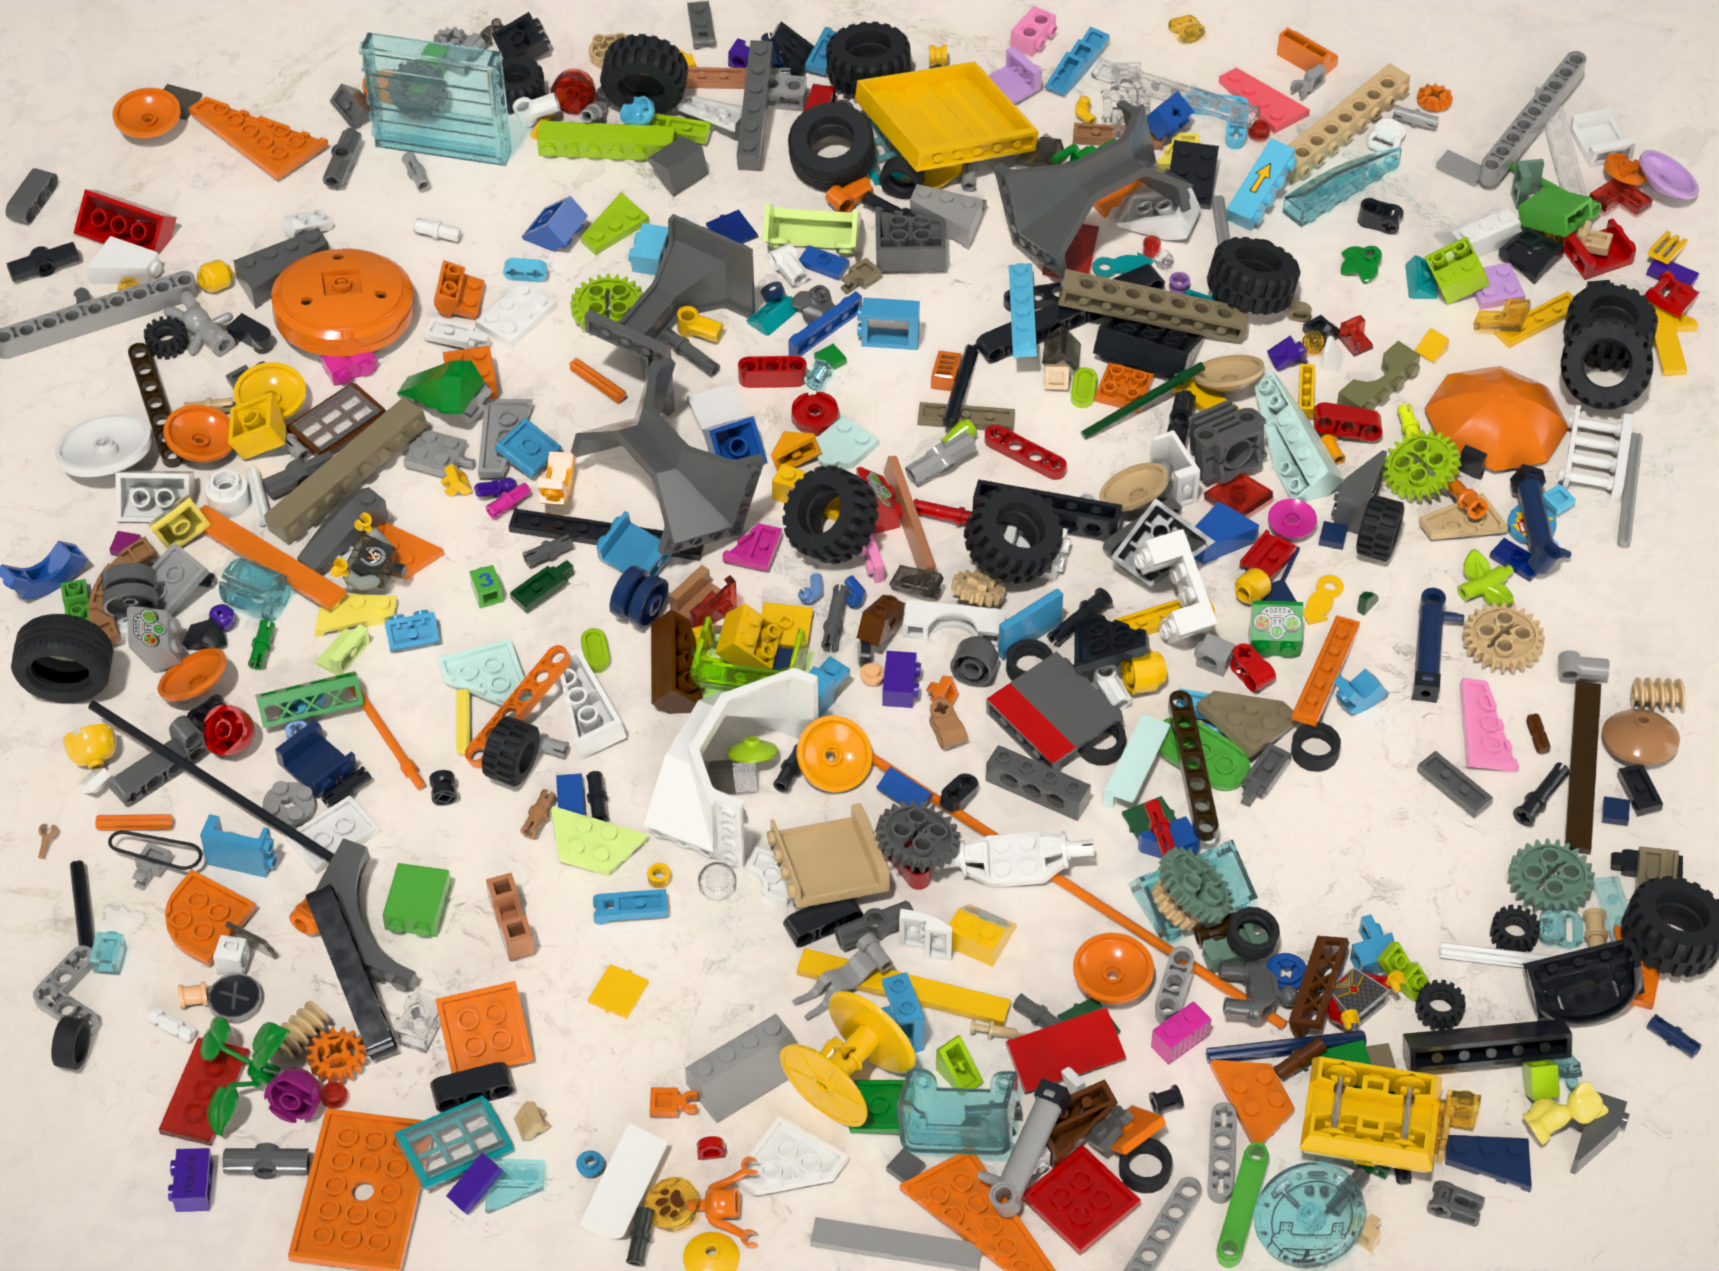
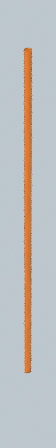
M872 752L871 764L885 773L891 766L933 794L930 799L931 803L984 837L1000 835L961 809L954 812L943 809L939 804L940 795ZM1057 873L1050 879L1168 957L1170 956L1171 951L1174 949L1173 946L1065 876ZM1185 960L1177 961L1181 965H1185L1188 963ZM1194 961V974L1231 998L1247 1000L1245 993L1227 981L1219 979V976ZM1272 1013L1265 1019L1281 1030L1288 1023L1287 1020L1276 1013Z

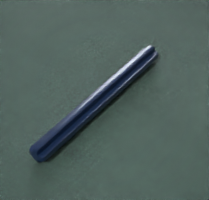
M1360 1030L1209 1047L1206 1049L1205 1055L1207 1063L1210 1064L1212 1060L1239 1061L1292 1055L1293 1050L1296 1048L1298 1050L1317 1036L1323 1041L1327 1049L1364 1040L1366 1045L1367 1040L1365 1032Z

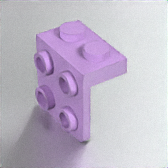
M1014 46L1006 50V66L988 75L1013 104L1041 89V69Z

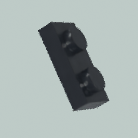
M1636 764L1618 769L1617 776L1637 815L1662 810L1663 802L1644 765Z

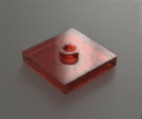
M1244 473L1237 475L1231 481L1224 484L1218 483L1204 492V499L1215 506L1220 501L1243 516L1248 515L1273 498L1272 490Z

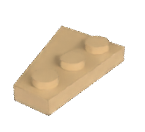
M1484 493L1478 494V498H1482L1487 502L1488 510L1479 519L1469 517L1467 510L1460 508L1457 502L1419 517V524L1431 540L1507 533L1508 525Z

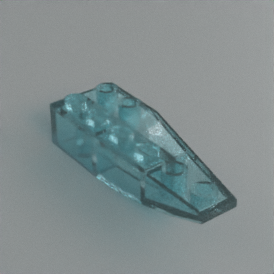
M1396 147L1365 155L1316 176L1284 197L1282 213L1301 228L1308 223L1314 222L1325 212H1330L1336 205L1347 201L1352 195L1358 191H1363L1372 182L1380 180L1383 175L1397 169L1401 162L1402 149Z

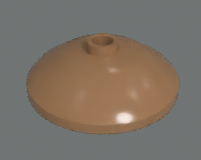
M1628 709L1615 713L1605 721L1602 728V741L1605 747L1616 757L1634 764L1652 765L1667 761L1676 754L1680 744V735L1674 724L1664 716L1650 710Z

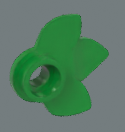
M1352 246L1341 253L1345 258L1341 265V275L1359 273L1362 283L1367 284L1378 274V265L1382 260V252L1378 247L1366 246L1362 248Z

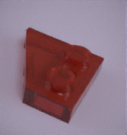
M731 575L724 579L727 585L717 594L712 590L702 602L698 603L689 612L691 628L704 625L705 629H708L714 623L725 618L726 613L737 608L736 581Z

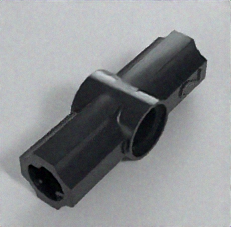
M70 242L51 249L44 246L36 247L30 252L29 256L8 262L6 266L11 280L14 282L35 274L40 277H48L56 271L57 267L80 259L74 242Z
M1189 390L1176 392L1167 432L1175 431L1184 447L1189 435V416L1193 414L1196 395H1193Z

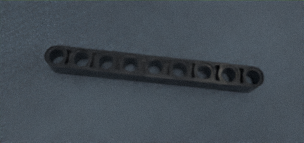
M1151 264L1143 265L1112 278L1157 289H1162L1165 285L1164 279ZM1058 302L1035 311L1036 345L1105 315L1058 305ZM1011 322L983 333L976 340L975 345L989 363H996L1013 355Z

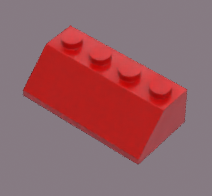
M85 189L73 233L103 244L112 236L160 254L172 238L177 217L100 190Z

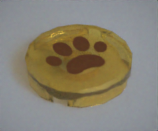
M669 1177L659 1181L651 1188L646 1196L644 1207L655 1210L652 1219L654 1227L659 1230H666V1232H675L684 1229L694 1221L701 1202L698 1191L690 1181L682 1177Z

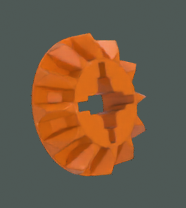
M1435 83L1431 86L1426 84L1425 87H1420L1417 93V102L1421 107L1429 111H1443L1452 104L1453 96H1451V90L1445 89V85L1437 86Z

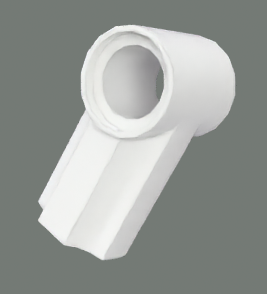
M555 93L530 100L528 97H522L513 104V110L524 127L535 125L540 117L561 111Z
M790 243L768 252L770 265L775 271L780 270L792 286L799 287L804 285L805 281L809 278V273L798 260L796 250Z
M1108 665L1094 670L1093 687L1096 690H1101L1113 706L1116 705L1122 711L1132 703L1131 696L1116 673V665Z

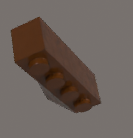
M672 609L651 623V704L670 714L691 713L698 700L703 699L702 693L705 692L704 682H699L697 671L700 669V664L693 654L696 646L690 619Z

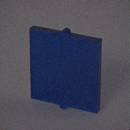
M739 209L726 215L722 214L719 218L706 222V227L709 230L724 235L740 244L758 238V234Z

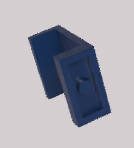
M315 719L275 749L278 764L299 783L310 787L317 799H320L321 795L335 787L341 778L346 779L358 769L355 754L351 751L345 756L323 737L322 727Z

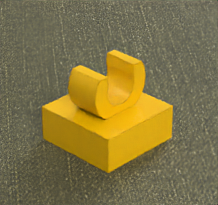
M450 464L445 468L447 476L440 482L447 488L444 492L448 496L452 497L458 491L466 496L473 491L465 472L454 464Z

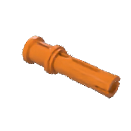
M1454 476L1455 483L1448 482L1447 485L1449 487L1448 491L1457 499L1458 506L1467 510L1468 516L1472 519L1483 517L1488 510L1487 502L1482 498H1478L1475 490L1467 489Z

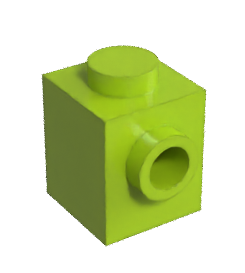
M1551 1060L1523 1062L1526 1096L1535 1101L1541 1098L1551 1099L1560 1097L1558 1064Z

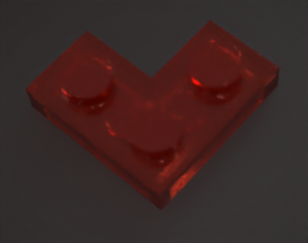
M1615 178L1589 194V197L1601 203V210L1604 212L1620 203L1636 215L1651 207L1654 200L1635 186Z

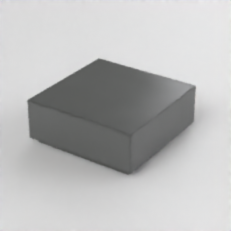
M903 1148L886 1166V1172L903 1183L920 1174L925 1169V1162Z

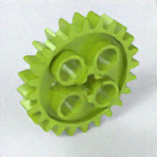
M607 273L606 278L597 275V280L590 277L589 284L581 282V288H575V294L571 295L570 308L572 318H575L576 324H581V329L583 330L585 329L584 315L589 310L607 317L606 292L610 291V319L619 321L644 293L641 290V286H636L635 281L628 283L627 276L620 280L619 274L614 278H611L609 273Z
M1421 430L1419 436L1411 432V438L1408 439L1406 436H1402V443L1395 441L1396 448H1388L1390 456H1386L1383 477L1388 488H1391L1394 495L1398 493L1401 499L1407 495L1409 501H1412L1415 496L1418 497L1419 501H1422L1423 496L1427 495L1430 500L1434 492L1440 496V489L1448 490L1447 483H1455L1453 475L1460 474L1458 467L1461 466L1459 451L1455 442H1452L1449 436L1444 438L1442 432L1435 435L1434 431L1431 430L1426 435L1424 430Z

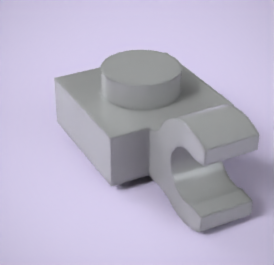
M1319 63L1313 69H1309L1304 75V80H1294L1291 83L1290 91L1293 92L1295 89H1300V98L1306 96L1307 93L1312 94L1325 83L1326 67Z
M484 381L464 413L458 415L470 424L486 408L483 401L492 393L488 383Z
M149 842L140 853L141 855L168 863L172 859V852ZM137 858L135 864L138 869L132 876V879L137 880L134 887L145 890L151 875L160 876L166 866Z

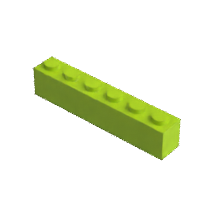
M540 121L537 138L539 156L648 161V157L675 141V127Z

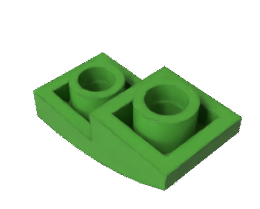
M86 579L61 583L65 614L89 620V594Z

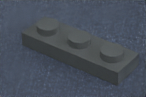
M1436 750L1418 764L1417 771L1474 818L1492 804L1493 797Z

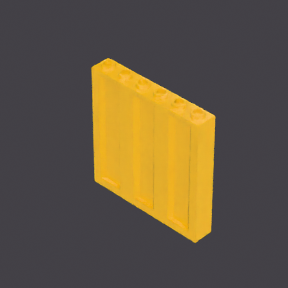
M975 61L857 80L855 101L916 172L1036 151L1039 131Z

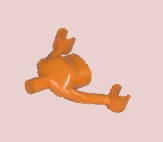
M748 1156L742 1160L741 1170L723 1180L710 1184L706 1190L705 1198L702 1200H689L687 1207L689 1212L705 1211L709 1224L740 1237L741 1242L747 1247L756 1248L758 1244L755 1242L748 1243V1238L753 1234L757 1235V1232L752 1229L743 1230L730 1222L720 1220L724 1218H737L740 1214L739 1189L724 1188L730 1187L748 1174L750 1176L758 1174L757 1170L748 1169L752 1162H758V1160Z

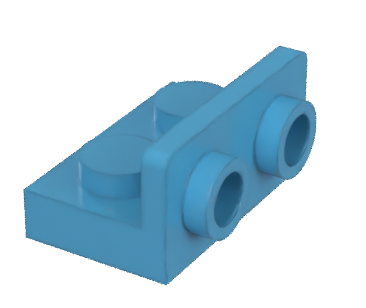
M419 610L414 612L413 616L404 617L403 614L390 616L389 620L384 621L390 652L440 643L434 612Z

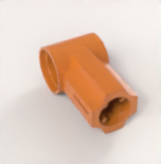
M864 177L844 187L840 185L831 187L827 191L825 199L837 212L849 213L855 203L861 201L862 198H867L864 196L867 191L873 193V187L869 179Z

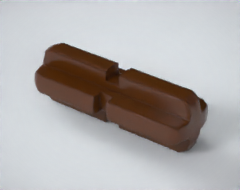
M1538 713L1529 714L1526 723L1531 736H1533L1532 740L1538 754L1548 753L1551 745L1546 732L1543 731L1545 728Z

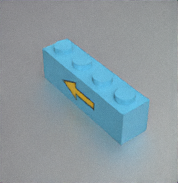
M1274 139L1269 140L1227 207L1228 221L1250 231L1253 230L1256 224L1259 225L1261 223L1267 206L1270 207L1272 205L1275 193L1278 189H1282L1288 172H1292L1297 164L1295 148Z

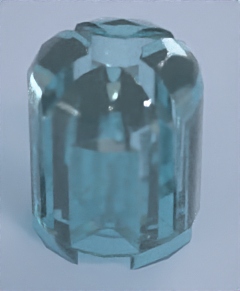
M238 558L231 561L224 569L221 578L228 582H219V596L225 604L271 622L277 619L273 615L280 605L285 607L291 591V586L287 584V577L289 576L248 559Z

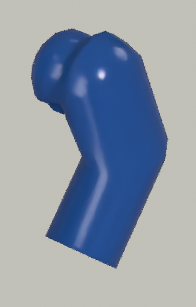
M853 575L848 576L844 584L851 592L849 597L846 596V602L851 608H857L862 605L866 590Z

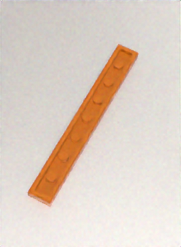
M207 505L200 508V511L211 524L202 533L327 610H331L346 596V591L342 587Z

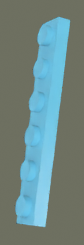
M1032 263L1009 265L1013 358L1037 356Z

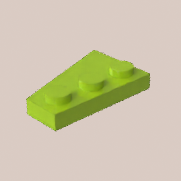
M620 192L581 236V243L594 255H597L641 229L642 223L649 224V216Z

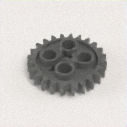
M914 800L911 801L910 805L901 801L900 807L892 804L891 810L886 808L884 814H880L875 829V840L879 841L878 849H885L883 856L891 855V863L901 862V869L908 865L911 872L915 870V867H918L921 873H924L925 868L928 867L933 873L936 866L944 869L945 863L950 865L952 859L956 858L961 843L959 840L960 832L956 831L958 825L950 824L951 816L943 817L944 810L934 811V804L927 808L924 801H922L920 806H917Z

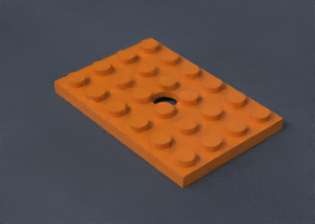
M326 1108L288 1253L289 1261L366 1271L402 1270L421 1184L400 1149L394 1134L424 1120ZM430 1134L411 1142L416 1154L419 1155L430 1150L433 1138ZM428 1157L420 1160L425 1169ZM361 1183L370 1184L374 1190L372 1196L366 1200H357L352 1195L353 1189L358 1188Z

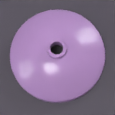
M1645 150L1640 155V168L1655 192L1682 200L1692 199L1698 194L1699 186L1695 178L1676 160L1655 150Z

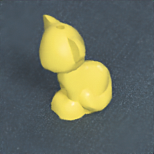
M1582 1082L1568 1095L1566 1105L1558 1104L1549 1098H1541L1535 1101L1529 1111L1523 1113L1522 1116L1543 1145L1549 1140L1550 1135L1555 1130L1565 1126L1572 1118L1579 1123L1589 1124L1595 1119L1606 1115L1608 1108L1603 1104L1600 1095L1593 1089V1085L1590 1082Z

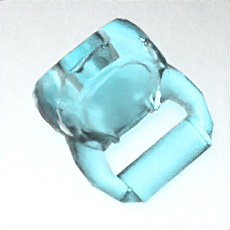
M1557 910L1541 912L1539 917L1541 928L1539 940L1541 943L1548 946L1559 945L1569 949L1579 947L1583 943V918L1573 911ZM1566 918H1572V942L1566 939Z

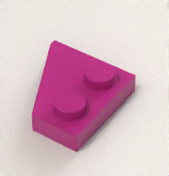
M758 523L750 530L749 534L742 536L737 541V545L732 550L723 552V561L768 571L782 537V528Z

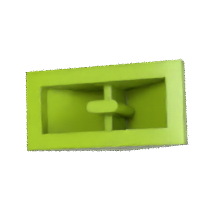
M957 1035L936 1049V1070L960 1096L963 1097L984 1082L960 1035Z

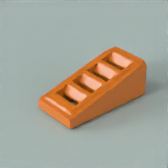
M938 351L931 375L932 389L952 390L962 353Z

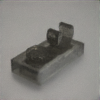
M900 565L889 585L895 591L938 599L942 592L940 585L944 578L941 573Z

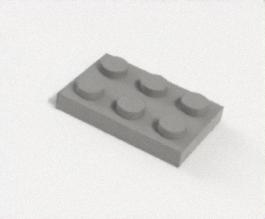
M175 542L152 565V568L157 572L156 591L158 594V609L166 610L171 615L210 573L206 567Z

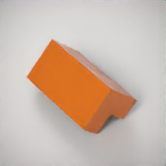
M1287 27L1279 34L1277 55L1305 72L1313 69L1320 63L1326 67L1327 75L1337 66L1338 55L1297 31Z

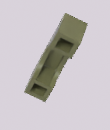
M1397 341L1383 354L1381 370L1384 376L1374 381L1353 379L1339 391L1337 404L1375 410L1380 403L1384 404L1395 390L1399 391L1410 377L1414 378L1420 370L1419 362L1421 355L1402 342Z

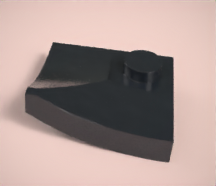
M1526 227L1499 248L1498 256L1513 264L1533 284H1536L1545 271L1564 253L1565 246Z

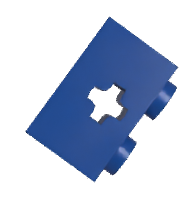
M1177 91L1147 115L1149 129L1158 140H1161L1166 135L1170 138L1190 122L1188 117L1195 111Z

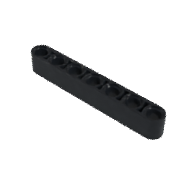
M328 884L306 894L308 905L371 1060L375 1061L398 1051L397 1043L333 886Z

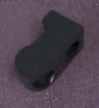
M241 313L227 326V332L233 336L235 345L243 342L253 347V350L259 354H265L272 350L273 342L270 329L247 315Z

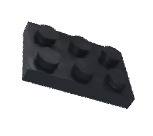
M1174 140L1170 171L1193 184L1194 186L1190 188H1192L1200 208L1210 210L1219 146Z

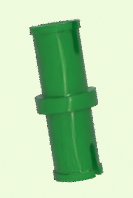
M266 619L259 622L257 635L251 643L253 649L248 666L252 668L254 663H256L255 670H262L264 668L267 652L271 650L272 646L270 641L275 629V623L271 621L269 627H267L269 620Z

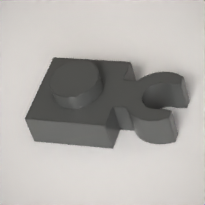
M1118 1105L1112 1111L1111 1117L1108 1120L1103 1118L1097 1123L1085 1139L1093 1147L1106 1153L1124 1133L1121 1128L1128 1125L1134 1116L1127 1109L1124 1110Z

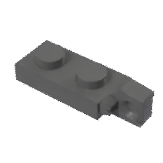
M1269 743L1244 778L1242 788L1245 790L1242 793L1241 803L1250 807L1257 796L1263 798L1291 761L1292 754Z

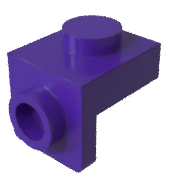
M1291 335L1267 350L1279 372L1298 359L1303 364L1308 362L1304 355L1307 353L1305 346L1301 341L1296 342Z

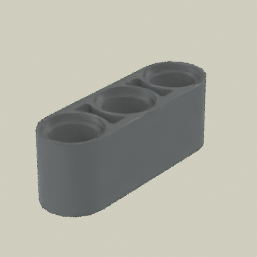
M33 168L7 203L6 217L31 224L55 191L58 184L57 174Z

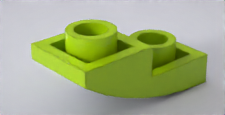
M1393 941L1377 958L1378 963L1387 975L1393 971H1401L1403 973L1406 983L1399 984L1400 990L1411 1001H1416L1421 987L1424 988V985L1429 982L1419 963L1410 962L1400 943Z

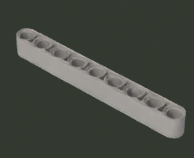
M1572 51L1566 55L1482 160L1479 181L1483 185L1494 186L1498 184L1582 79L1587 60L1584 53Z
M180 271L0 328V358L11 359L164 310L167 306L183 304L181 301L182 292L190 291L195 298L198 295L194 274L190 271Z

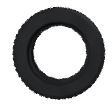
M68 614L42 615L33 618L18 631L11 662L12 674L22 688L36 697L58 703L82 702L93 698L107 686L112 665L113 645L106 633L89 620ZM50 656L64 657L74 661L60 660Z

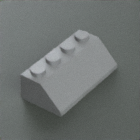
M774 1014L685 1068L686 1085L691 1091L697 1092L699 1102L714 1121L719 1123L789 1080L781 1066L780 1052L785 1046L797 1043L791 1031L779 1016Z

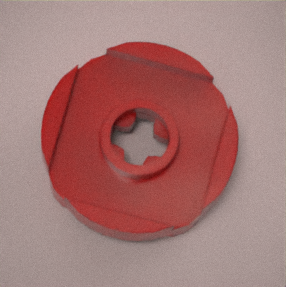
M816 391V395H808V392L803 393L792 403V423L800 430L813 433L815 436H820L839 419V409L836 400L825 392ZM818 410L819 414H811L810 411L816 412Z

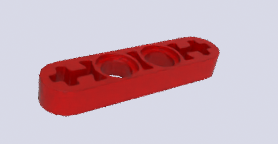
M991 425L986 428L984 443L989 448L1049 479L1060 480L1065 477L1067 462L1061 456L1002 426ZM1012 444H1018L1022 448L1019 450H1012L1009 448V446ZM1037 454L1040 455L1042 458L1038 461L1031 460L1029 457L1031 455Z

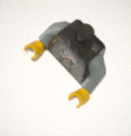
M362 513L359 517L364 523L357 519L354 522V527L358 531L365 530L366 534H361L347 562L340 557L335 559L333 562L334 566L331 568V575L334 577L342 575L346 584L352 585L358 590L383 589L387 586L391 576L404 579L407 573V565L398 563L396 548L375 526H370L372 522L371 516L368 513Z

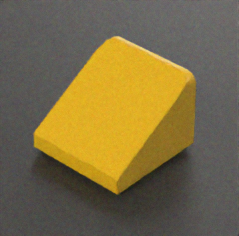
M1430 328L1416 347L1415 352L1434 364L1447 351L1449 339Z

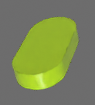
M1083 367L1074 373L1071 403L1078 408H1088L1094 403L1097 373L1093 369Z
M597 628L584 631L581 635L584 658L593 673L606 671L610 666V656L605 633Z

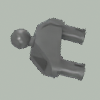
M1221 961L1219 964V979L1225 978L1242 981L1245 986L1247 999L1225 997L1223 1014L1246 1016L1249 1021L1261 1022L1274 1013L1277 1000L1287 1007L1294 1005L1298 994L1297 989L1290 985L1279 989L1277 976L1264 965L1250 961L1245 962L1243 965Z

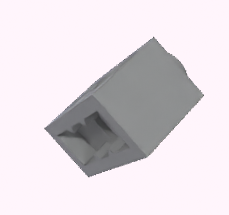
M772 74L768 109L804 111L807 95V77Z

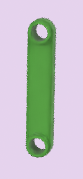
M1259 1142L1251 1143L1244 1151L1218 1241L1216 1258L1218 1263L1225 1268L1235 1267L1241 1260L1268 1165L1269 1153L1267 1147ZM1251 1156H1258L1261 1159H1254ZM1223 1251H1232L1234 1254L1228 1255Z

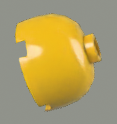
M108 724L85 726L80 728L81 733L73 735L72 731L63 737L64 749L69 759L76 765L89 767L90 770L102 768L104 762L113 756L116 748L113 726L109 728Z

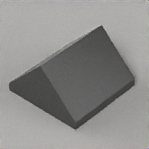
M684 136L679 137L647 158L672 196L708 174L703 147Z

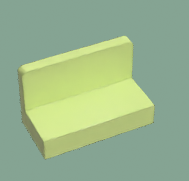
M361 624L353 631L345 628L316 660L317 665L335 675L343 674L370 644L368 628Z

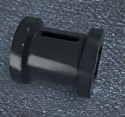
M1176 1084L1172 1085L1168 1090L1159 1093L1155 1091L1149 1093L1150 1104L1153 1112L1162 1115L1163 1111L1175 1107L1181 1109L1184 1106L1182 1094Z

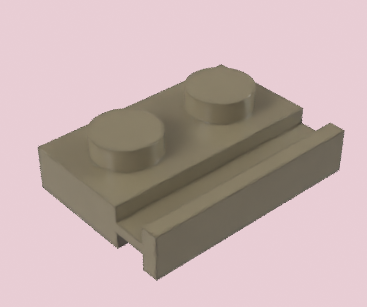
M1639 846L1635 889H1638L1639 885L1656 877L1662 879L1664 876H1673V879H1677L1679 850Z

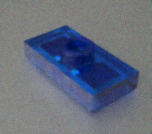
M1503 538L1490 552L1489 558L1504 567L1510 565L1514 573L1529 582L1539 574L1532 570L1528 564V557L1531 553L1506 538Z

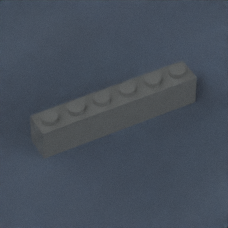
M750 40L736 155L738 170L760 171L774 59L773 41Z

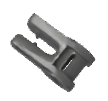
M1439 1180L1434 1182L1432 1187L1434 1194L1432 1200L1428 1202V1212L1439 1218H1446L1476 1227L1480 1221L1481 1213L1479 1211L1484 1206L1485 1197L1455 1186L1448 1181Z

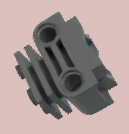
M1228 399L1189 416L1190 454L1195 457V463L1200 469V478L1206 484L1217 480L1222 485L1231 481L1239 474L1262 467V459L1267 457L1264 447V424L1267 423L1266 419L1253 408L1238 410V406L1236 404L1232 405V401Z

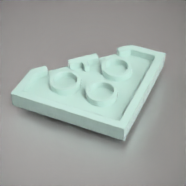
M510 638L437 658L444 683L458 689L466 688L471 694L501 706L524 680V675ZM530 692L524 693L521 701L529 700L531 698Z

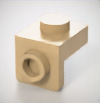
M1586 220L1584 227L1579 228L1577 237L1589 253L1607 256L1613 240V234L1590 230L1591 220Z

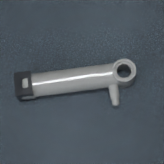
M1041 1078L1034 1093L1036 1099L1001 1176L984 1171H979L977 1174L979 1180L992 1185L989 1199L996 1212L1002 1217H1012L1021 1209V1198L1060 1113L1064 1115L1072 1098L1065 1086ZM1006 1195L1011 1196L1007 1203H999L1002 1197Z

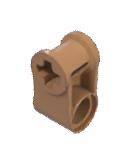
M936 699L930 705L931 716L929 724L940 748L945 750L967 742L968 738L965 727L959 720L952 704L946 699Z

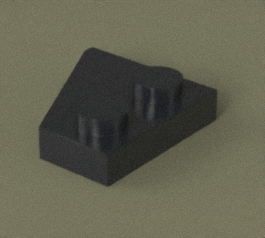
M781 21L777 24L769 41H773V47L787 68H790L792 76H802L805 70V63L814 45Z

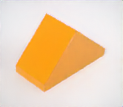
M784 431L770 456L778 471L782 463L796 467L822 454V451L813 433Z

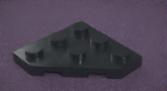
M1100 614L1075 620L1074 668L1077 674L1092 672L1101 667L1115 665L1119 662L1139 658L1150 653L1149 636L1144 629H1132L1127 623L1118 620L1112 622Z

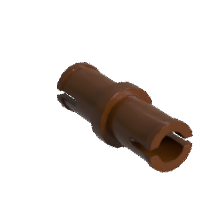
M1317 1036L1298 1050L1296 1048L1293 1050L1291 1056L1277 1066H1274L1273 1069L1283 1082L1299 1069H1306L1309 1066L1308 1063L1313 1058L1326 1052L1327 1048Z

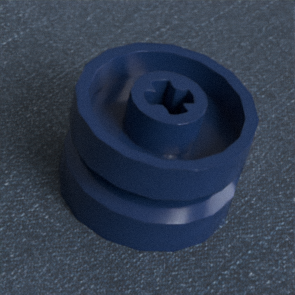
M637 565L629 567L620 576L613 589L609 603L611 614L622 620H629L632 625L640 629H647L658 618L665 605L669 591L668 582L657 575H649L647 570Z

